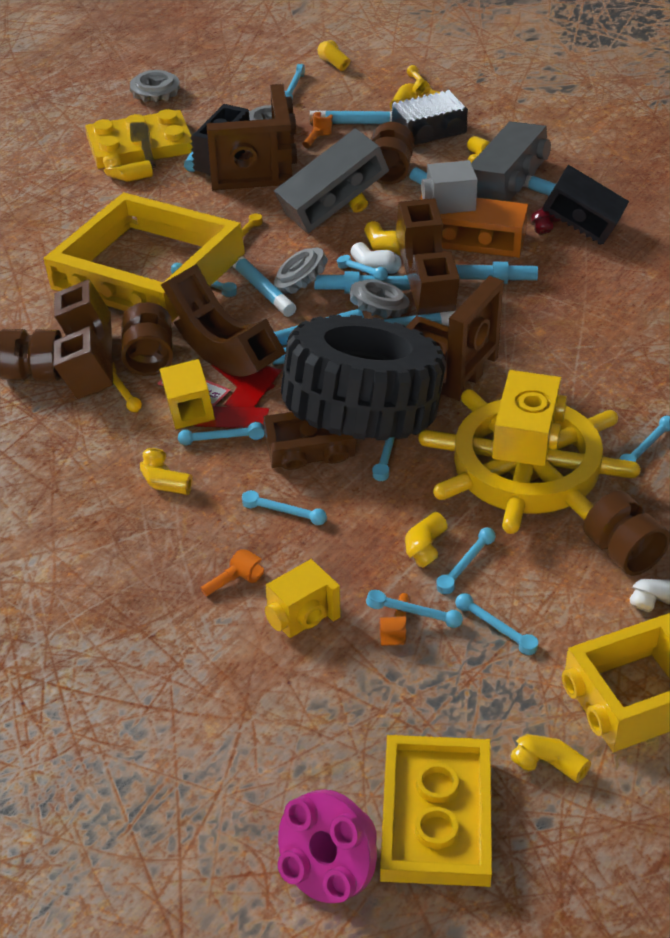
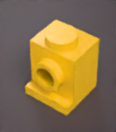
M312 559L266 584L267 606L265 607V615L267 620L276 631L282 630L289 638L305 629L315 627L327 616L333 622L341 617L340 585Z

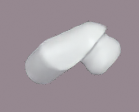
M363 242L356 243L351 248V256L358 263L373 268L384 267L389 274H395L401 268V258L390 250L371 251Z
M640 579L633 585L632 588L635 591L630 597V604L633 607L650 612L654 609L656 600L670 605L669 579Z

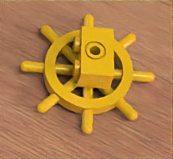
M509 370L501 400L487 403L474 390L467 389L463 391L461 400L472 413L462 421L456 434L424 430L418 436L419 443L424 447L455 451L454 461L458 475L438 483L433 489L434 496L438 500H446L469 490L487 504L505 510L502 528L508 534H514L520 529L523 513H549L570 506L585 520L588 512L594 506L585 496L594 488L600 474L633 479L639 476L641 468L634 461L602 457L603 444L598 432L614 426L618 422L617 413L613 410H606L587 419L581 413L566 406L567 396L559 395L561 377ZM494 433V440L484 439L488 434ZM574 444L580 453L559 449ZM476 455L492 457L494 460L482 464ZM555 467L572 469L574 471L563 476ZM510 472L514 477L513 480H510L500 475ZM539 477L544 481L541 483H530V481Z

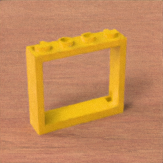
M123 192L47 254L43 260L50 287L53 290L61 291L90 279L106 306L126 311L135 304L151 302L165 308L173 322L178 317V314L160 285L164 282L91 261L129 228H135L201 246L192 257L164 282L197 264L207 283L211 286L245 254L240 222Z

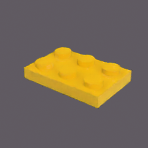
M165 109L156 114L143 116L134 114L124 119L112 121L102 119L93 124L85 125L86 136L98 169L105 168L103 163L105 156L118 154L121 157V165L190 154L193 148L190 144L192 142L190 139L191 133L180 110Z
M387 735L380 882L491 887L490 739Z

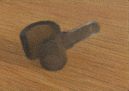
M144 122L130 123L131 142L142 141L145 159L150 161L152 169L155 168L156 164L150 147V130Z

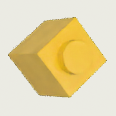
M199 359L159 369L175 430L215 420L208 386Z

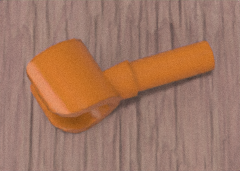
M321 112L313 114V129L303 142L305 148L308 149L320 135L331 134L333 115L321 117Z
M238 550L233 555L230 567L225 572L200 587L202 593L207 597L239 576L249 583L257 582L264 574V568L259 565L262 559L249 550Z
M402 593L399 595L398 600L409 603L410 596ZM395 609L394 617H379L381 646L406 644L407 612Z

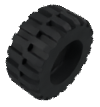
M330 315L329 318L315 317L310 322L305 320L300 323L288 336L281 395L289 411L293 412L294 416L300 420H307L310 426L317 429L324 428L329 430V433L341 436V434H345L365 440V438H375L376 440H388L392 437L397 439L408 438L410 434L417 435L427 429L436 419L447 364L446 358L440 346H437L436 341L432 338L424 337L422 332L416 329L410 330L405 328V325L396 322L389 323L385 322L384 319L374 317L373 319H368L357 315H351L350 317H342L341 315Z

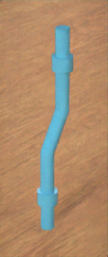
M493 261L492 265H456L459 278L464 280H486L488 276L504 280V284H508V280L537 281L538 266L509 265L508 262ZM345 271L344 275L319 274L316 277V281H314L315 289L344 290V294H349L351 286L355 282L375 278L373 275H360V271ZM407 275L388 276L384 281L396 286L401 291L411 289Z

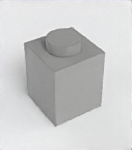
M470 160L427 164V179L421 180L422 198H435L440 214L476 211L478 179Z

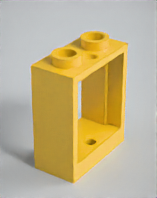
M670 613L568 648L566 666L562 672L564 688L572 699L578 700L586 712L592 731L597 736L604 738L613 753L670 732V691L623 707L600 675V673L652 655L670 679Z

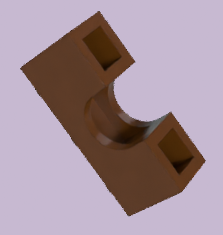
M435 198L398 202L395 235L418 315L456 310L460 278L452 252H443L442 250L443 222Z
M90 279L54 293V317L66 335L54 341V367L77 400L90 394L99 393L113 385L111 312Z

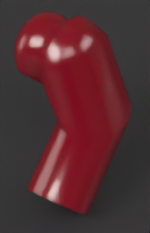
M540 208L531 215L530 221L534 225L535 232L543 235L551 232L554 227L553 222H559L561 218L556 219L555 215H550L548 211H543V208Z

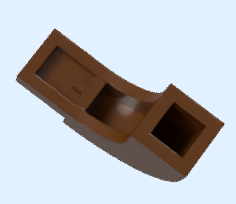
M197 264L160 284L180 318L173 323L183 338L200 357L226 374L238 377L248 376L260 371L286 354L267 319L247 325L235 320L224 310Z

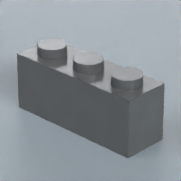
M511 121L507 123L471 163L478 179L477 198L510 202L516 193L520 192L525 184L527 175L533 176L539 166L550 155L551 142L547 139V126Z
M355 128L276 188L274 192L285 214L309 234L385 175L389 169L379 145Z

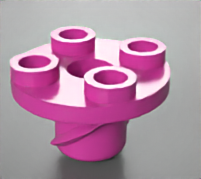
M326 789L315 790L289 801L285 806L278 831L280 852L278 870L281 877L287 883L295 884L309 897L324 903H341L358 895L371 881L376 867L377 833L375 825L371 818L351 799L336 791Z

